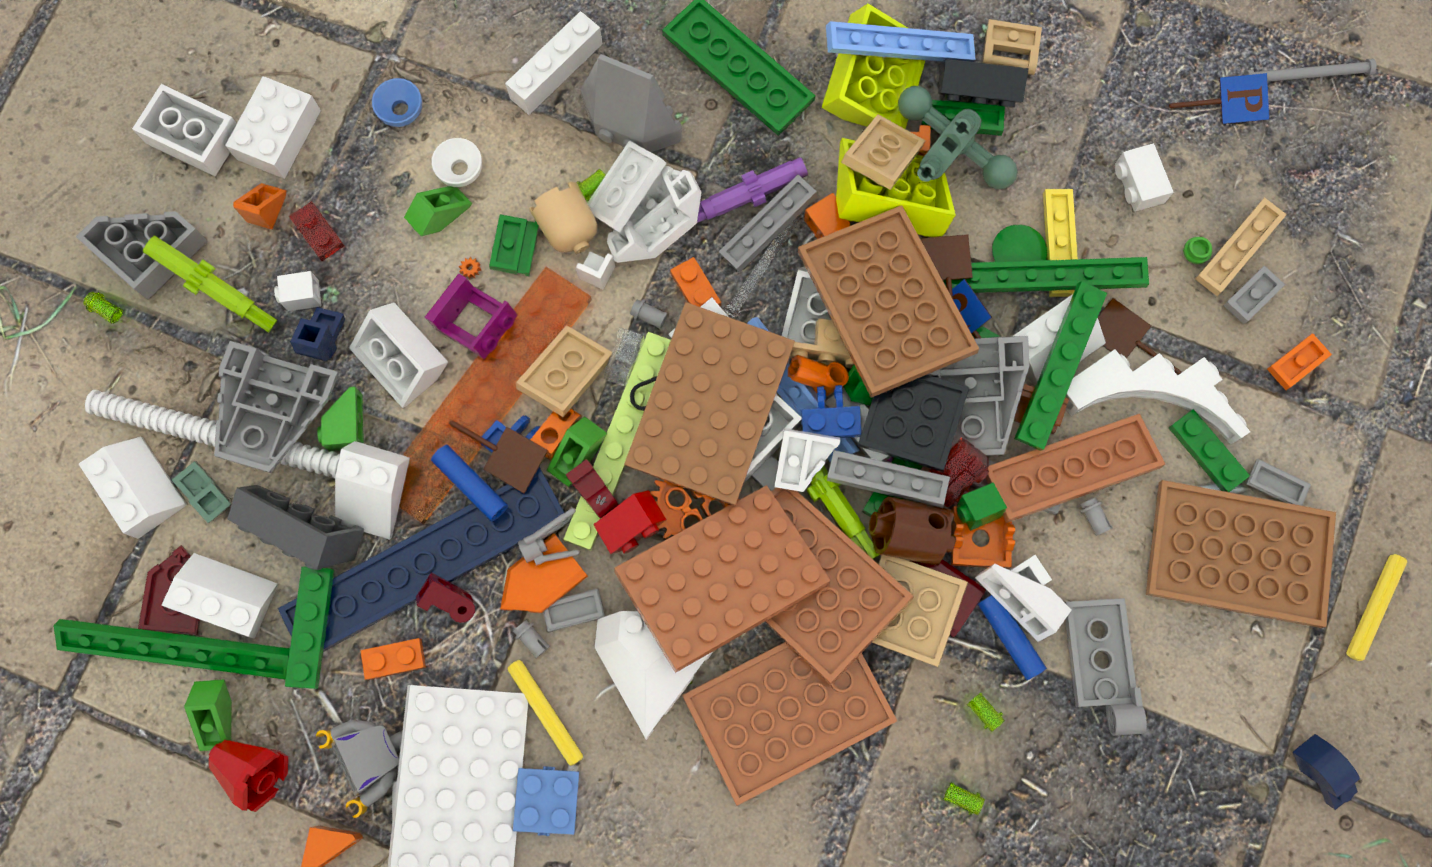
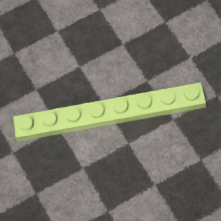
M650 332L646 335L607 435L593 465L594 470L613 496L625 469L624 463L644 411L636 409L630 402L631 390L638 383L658 376L671 342L670 339ZM655 381L636 390L634 394L636 404L639 406L647 405ZM581 496L563 540L592 551L598 536V532L593 524L600 520V518Z

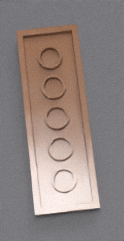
M1137 414L1047 445L1044 450L1036 449L985 467L982 472L988 484L994 482L1006 504L1007 509L1003 517L1005 522L1008 523L1162 468L1165 462L1141 415Z

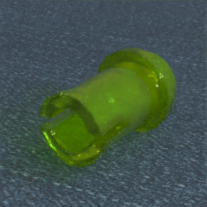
M598 169L584 181H577L585 199L588 201L606 176L601 169Z
M90 292L84 298L83 305L86 306V310L91 313H97L109 323L114 324L122 317L123 310L106 300L102 293Z
M981 692L967 704L985 724L984 729L988 728L993 732L1005 721L1002 718L1003 713H998Z
M950 782L943 798L945 801H949L967 810L970 816L972 814L978 816L985 801L984 798L980 797L979 792L974 794Z

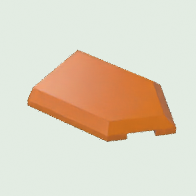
M554 533L544 540L548 550L543 552V555L568 551ZM572 556L546 561L540 565H536L534 560L527 563L524 557H522L507 569L500 609L542 613L588 576Z

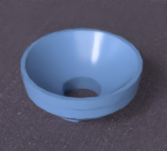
M394 78L383 82L376 88L372 97V107L377 117L383 123L389 126L401 127L412 123L419 116L422 110V97L419 89L411 81ZM404 103L408 105V110L405 114L396 115L393 113L394 107L397 104Z

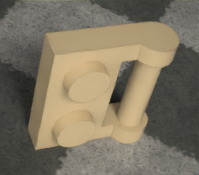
M989 19L981 63L1029 68L1028 74L1034 75L1037 68L1042 27ZM993 50L1024 54L1028 55V60L992 55Z

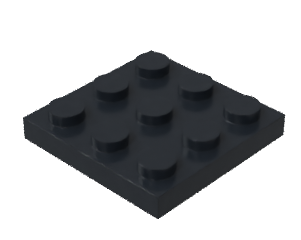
M925 375L874 396L858 446L943 472L969 387Z

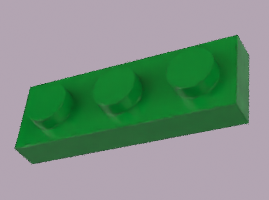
M932 100V107L951 122L962 110L971 109L981 119V127L976 134L1002 136L1005 107ZM921 120V125H928L923 120Z
M1194 409L1168 427L1221 491H1232L1250 476Z

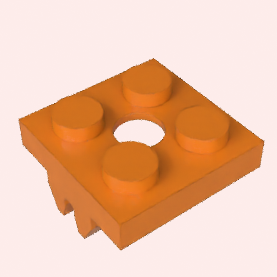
M954 506L952 508L954 517L951 534L955 536V545L951 552V565L988 568L993 564H997L1003 568L1010 569L1012 567V551L1015 546V540H1013L1015 527L1012 521L1006 523L1002 516L995 521L970 531L967 524L962 523L959 519L957 506ZM983 530L988 534L989 542L986 546L980 547L974 544L972 535L975 531Z

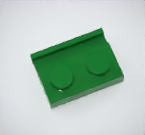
M500 214L489 268L512 274H525V276L529 277L539 230L537 222Z

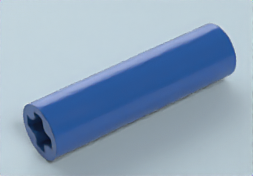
M449 445L442 446L432 456L431 461L491 522L498 519L506 511L508 504Z
M992 595L977 604L1026 680H1030L1047 669L1015 618Z

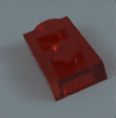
M312 201L289 216L321 261L344 247L342 241Z

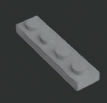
M797 175L719 251L720 255L740 273L819 196L817 191L801 176Z
M836 450L833 452L827 481L941 508L944 506L950 479L948 476Z

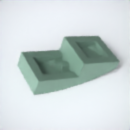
M197 461L191 463L172 479L173 483L190 500L189 503L207 523L213 521L232 505L227 496Z

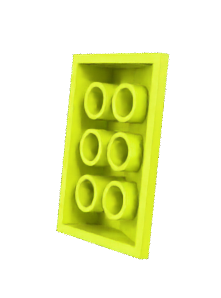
M868 3L850 14L848 23L908 28ZM838 53L821 108L842 120L866 127L879 114L906 129L908 119L904 118L900 113L898 100L906 88L919 85L926 60Z
M846 138L841 139L836 192L839 218L861 222L902 205L918 235L942 237L956 215L945 173L938 179L928 182L920 180L917 172L924 156L917 155L893 188L889 190L841 163L845 153L855 142V140Z

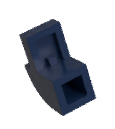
M316 307L311 320L301 318L290 341L294 352L298 355L322 361L330 360L337 350L335 341L345 322L344 314Z
M1314 734L1293 751L1300 772L1319 784L1326 804L1334 810L1338 809L1342 804L1349 802L1358 792L1355 783L1360 780V777L1355 768L1339 750L1318 735Z

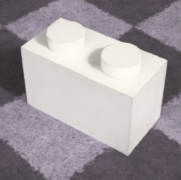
M1154 143L1123 152L1115 163L1116 175L1118 179L1122 180L1125 188L1126 201L1132 205L1134 212L1164 204L1174 193Z

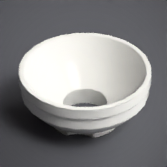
M448 139L442 142L433 153V171L438 179L448 186H467L475 181L481 173V153L477 146L467 139ZM465 163L468 169L464 174L456 175L452 172L455 164Z

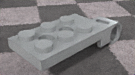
M1125 598L1064 602L1071 609V612L1065 619L1075 706H1105L1109 731L1113 736L1144 734L1147 721L1142 704L1140 687L1136 688ZM1093 622L1101 623L1105 629L1104 636L1101 639L1091 634L1090 627ZM1098 651L1105 653L1108 657V665L1104 669L1099 668L1094 662V656Z

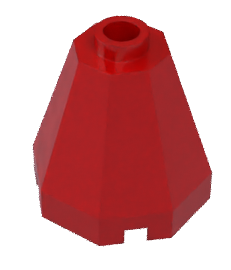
M224 740L211 749L209 753V768L235 806L244 811L249 809L256 812L275 797L279 790L274 787L278 778L282 781L285 780L288 774V756L279 750Z

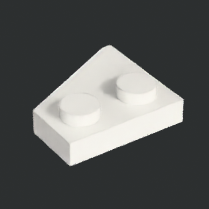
M784 428L774 487L804 492L814 475L820 471L826 459L840 444V437Z

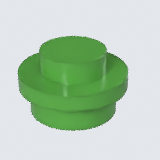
M1193 237L1185 243L1183 253L1189 262L1203 264L1212 255V245L1204 237Z

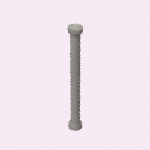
M1366 59L1364 62L1260 72H1254L1251 69L1245 70L1243 75L1267 73V82L1358 73L1373 75L1376 72L1377 65L1375 59Z

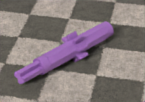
M799 157L793 161H788L757 176L753 170L741 175L743 182L700 202L697 223L705 219L709 220L716 216L718 217L749 202H752L754 207L765 203V195L785 187L797 175L802 178L808 176L802 158Z

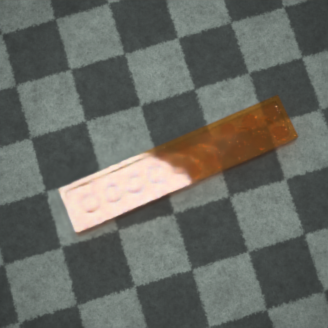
M548 267L544 268L515 306L514 311L518 316L515 318L511 328L506 330L497 342L495 349L485 359L477 356L404 452L403 456L410 457L399 508L423 525L454 485L431 461L432 456L442 446L449 445L469 465L482 447L478 441L450 426L449 422L453 420L481 437L496 420L501 422L523 393L516 389V382L566 325L569 327L573 326L591 302L592 298L590 295Z

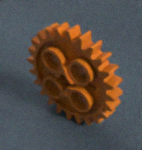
M660 480L654 481V484L660 489L650 493L653 497L657 498L656 503L667 519L658 526L659 529L663 527L666 529L663 535L664 539L685 530L684 519L689 515L696 517L698 522L703 520L697 508L691 510L689 507L692 499L683 487L665 480L664 482ZM690 490L695 499H702L703 503L700 504V508L706 517L711 516L708 510L709 503L717 499ZM678 491L683 495L684 502L680 507H674L669 503L668 496L670 492ZM717 500L722 504L723 509L731 505L720 500Z

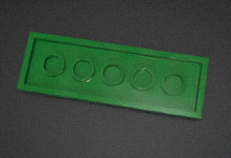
M693 0L662 29V35L778 136L815 101V94L705 0Z

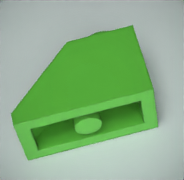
M442 187L417 193L404 218L420 236H425L442 231L469 209L472 203L457 187Z
M349 387L321 417V426L317 429L318 441L328 451H341L342 448L354 441L364 444L363 394L356 387Z
M584 416L567 429L546 471L570 487L572 484L565 474L586 459L590 462L598 452L607 432Z
M224 679L194 682L184 708L199 751H208L224 740L231 741L232 701Z

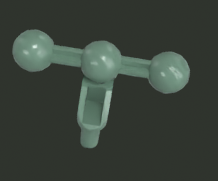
M911 86L901 93L898 107L903 117L911 121L923 120L941 135L920 162V168L917 172L920 180L928 182L938 179L959 155L965 154L983 169V178L988 186L994 189H1005L1015 182L1018 170L1013 159L1006 155L993 156L975 141V134L981 127L980 116L975 111L964 109L951 122L932 107V97L927 89L921 86Z

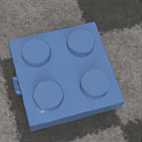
M543 766V769L518 768L513 831L535 832L538 836H550V833L574 835L579 771L555 770V767Z

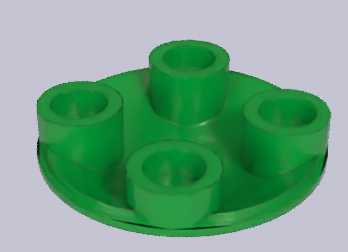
M1011 225L1001 230L995 237L992 244V255L995 262L1046 260L1047 245L1044 238L1035 229L1026 225Z

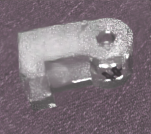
M620 327L613 352L605 370L604 379L626 387L643 346L644 335Z

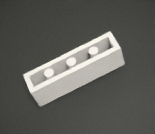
M580 11L505 83L510 99L530 115L603 44L600 27Z

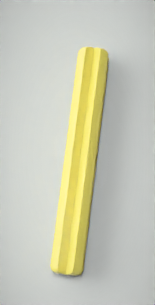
M1397 554L1388 557L1346 652L1348 657L1356 661L1365 660L1406 567V558Z
M520 660L513 662L507 668L508 672L521 692L524 693L528 703L570 766L575 765L583 758L581 751L523 662Z

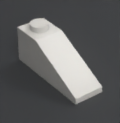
M993 564L975 577L1037 642L1056 633L1071 612V609L1051 588L997 564Z

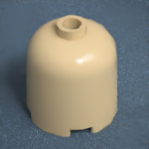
M569 182V188L560 191L558 187H555L542 194L535 200L537 206L530 207L529 210L549 244L556 251L565 253L574 251L575 254H579L590 247L589 242L597 233L598 225L577 182Z

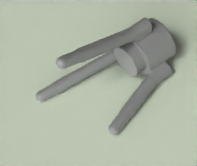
M575 508L569 509L532 535L518 541L519 548L527 563L534 560L536 565H540L546 561L580 554L579 550L543 555V552L548 550L543 539L570 523L571 515L576 512Z

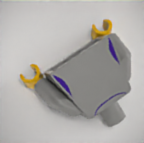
M349 720L333 727L331 731H318L316 737L327 736V742L324 745H320V749H330L333 747L356 797L346 803V808L354 803L357 804L359 812L353 816V818H357L364 814L369 806L387 793L397 777L396 768L399 766L397 753L401 749L402 731L388 736L383 725L376 726L370 721Z

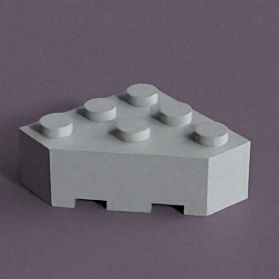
M176 211L164 212V215H149L148 213L129 214L119 218L99 216L95 217L76 236L147 300L175 274L143 253L145 245L154 235L188 258H191L207 242Z

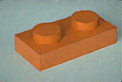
M694 257L670 269L671 276L688 303L701 307L712 297L721 306L719 297Z
M1312 333L1267 368V370L1285 390H1288L1332 354Z
M420 638L360 650L365 680L426 668L422 639Z

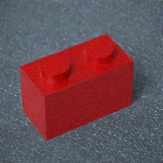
M647 490L632 494L593 525L610 554L620 551L627 554L639 546L637 541L641 538L647 539L659 531L658 526L667 519L650 491Z

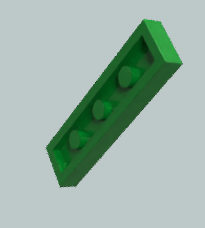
M301 567L285 687L318 689L334 576L333 569L322 568L321 570H314L308 567Z

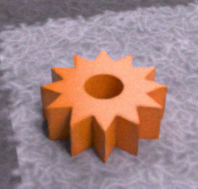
M470 257L469 260L465 258V262L461 261L462 265L459 266L461 269L459 271L460 274H463L464 277L468 276L469 280L471 277L475 278V275H479L478 271H481L479 267L481 264L477 262L476 258L472 260Z

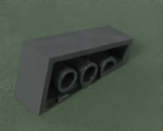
M259 485L236 488L227 520L238 525V529L260 537L261 542L278 547L282 550L283 554L289 557L298 558L305 562V566L310 569L321 570L324 567L355 560L364 528L356 525L350 529L340 525L342 519L332 515L329 518L315 515V508L296 503L289 504L291 498Z

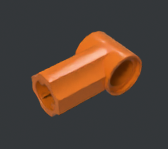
M796 355L792 358L788 367V377L791 380L813 387L816 393L817 387L824 386L826 397L834 393L835 386H844L849 379L846 368L838 362L825 365Z

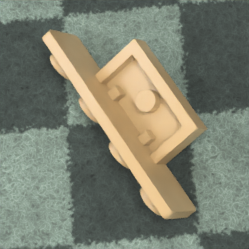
M819 318L816 321L814 345L795 342L790 354L791 359L799 355L811 360H817L825 365L838 362L845 364V367L849 369L854 365L833 321Z

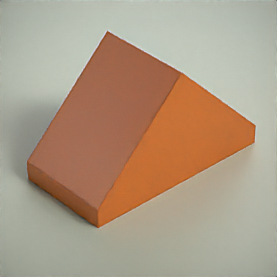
M261 183L234 201L233 207L246 222L272 230L286 198L287 190Z
M324 826L310 827L301 867H324L364 837L359 832Z

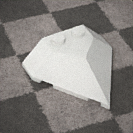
M664 166L659 177L649 188L644 199L639 203L620 233L614 229L613 232H609L607 244L614 257L613 259L617 263L656 258L697 224L701 190L691 172L685 170L677 171L669 166Z
M619 611L597 620L595 649L647 740L654 731L653 728L662 716L667 714L692 681L696 671L704 661L708 660L713 652L675 673L638 611Z

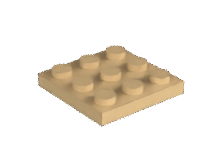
M882 555L879 565L913 595V599L872 643L939 667L968 582L904 559Z

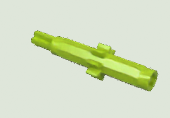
M155 235L145 245L143 253L184 279L186 282L183 287L193 294L197 295L199 291L204 292L241 318L246 317L268 333L277 323L275 318L255 306L254 301L212 274L216 268L202 259L197 264Z
M823 465L820 471L812 478L811 486L807 488V492L814 502L821 499L841 531L874 560L880 554L876 553L873 542L865 531L866 528L839 489V486L842 484L827 481L828 471Z

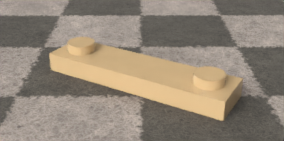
M1264 197L1195 280L1218 296L1287 214Z

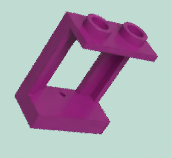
M458 273L426 314L425 318L437 331L485 359L495 349L497 342L506 330L511 328L518 315L507 301L503 303L497 301L475 288L466 277ZM469 302L492 315V318L477 337L453 324Z

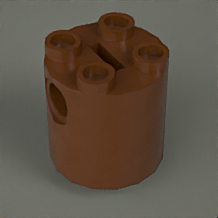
M888 496L881 503L878 512H873L869 521V533L873 539L874 549L880 555L938 566L946 552H952L955 545V536L951 534L954 513L951 509Z

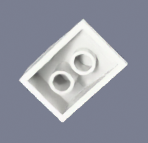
M801 267L797 272L782 336L795 342L814 345L816 321L819 318L832 319L807 269Z
M356 441L342 448L335 476V517L342 519L340 525L349 528L356 525L364 528L366 533L390 540L394 531L410 457Z

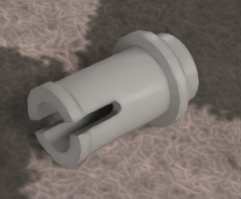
M637 299L632 306L630 315L634 316V320L641 319L661 329L668 313L646 304L644 299L642 301Z
M1096 497L1080 504L1082 508L1080 512L1085 513L1095 532V536L1113 528L1100 506L1102 501L1098 502Z
M525 620L513 632L516 634L515 639H520L536 659L550 645L533 628L535 624L533 622L530 624Z

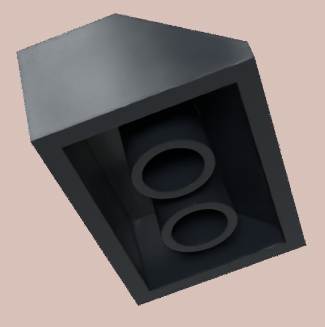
M945 59L940 62L938 94L945 95L944 100L961 101V97L972 98L971 103L988 105V100L999 101L998 106L1015 108V103H1022L1024 101L1029 68Z

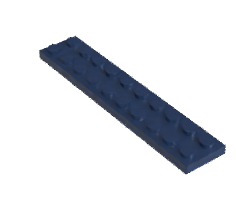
M538 468L525 493L509 484L495 491L508 504L506 511L495 521L491 522L472 503L333 578L323 652L416 602V596L431 572L448 582H452L518 546V541L532 535L563 514L564 511L541 468ZM297 598L278 608L291 637Z

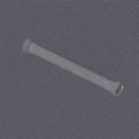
M805 210L771 242L730 304L727 303L724 307L725 312L732 317L738 318L741 313L740 308L801 217H804Z

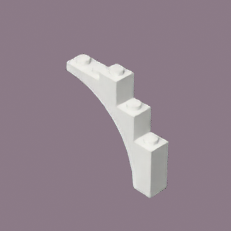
M1114 349L1075 376L1065 397L1069 399L1066 410L1071 416L1091 405L1110 399L1129 397L1150 398L1175 404L1188 411L1194 409L1203 420L1213 426L1230 444L1250 433L1244 418L1233 411L1228 404L1227 397L1214 387L1223 379L1219 376L1216 366L1208 362L1205 357L1177 375L1174 372L1172 363L1168 359L1163 358L1160 353L1132 371L1126 357Z

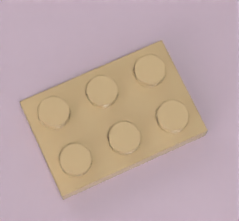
M877 114L845 153L841 163L847 165L853 171L872 179L878 185L891 190L920 152L926 140Z
M566 325L516 382V389L564 417L613 359V352Z

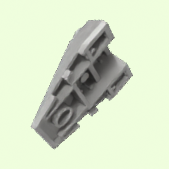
M600 54L580 89L583 104L595 134L604 142H615L625 148L627 143L631 141L649 152L679 143L682 139V125L678 120H673L671 116L673 109L669 105L665 106L663 102L665 95L654 76Z
M1028 336L976 338L974 340L979 347L977 354L927 374L969 387L948 457L1002 455L1005 453L1030 366Z
M230 341L219 367L221 385L217 403H219V420H216L214 456L272 473L329 401L339 373L310 364L309 368L265 356L257 348Z

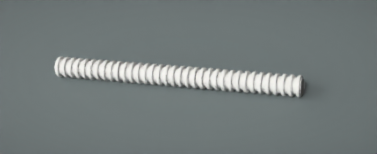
M96 389L92 390L85 400V410L88 414H95L98 417L103 416L106 419L120 421L125 424L129 423L133 426L137 425L140 428L145 427L148 430L154 429L156 432H162L167 435L171 434L175 437L179 436L182 439L187 438L190 441L196 440L198 443H205L209 446L213 444L215 447V420L210 421L208 418H201L199 416L193 417V415L185 414L181 411L168 410L165 407L143 403L138 400L134 401L131 398L126 399L123 396L101 392ZM297 442L280 462L285 466L288 464L293 468L298 466L301 470L306 468L308 472L315 470L317 474L323 473L325 476L329 477L332 475L335 478L340 454L337 455L334 451L328 453L326 449L311 448L310 445L306 444L303 446L302 443Z

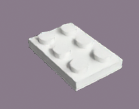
M629 141L587 202L594 217L620 233L639 203L644 199L649 188L659 177L666 162L657 155Z

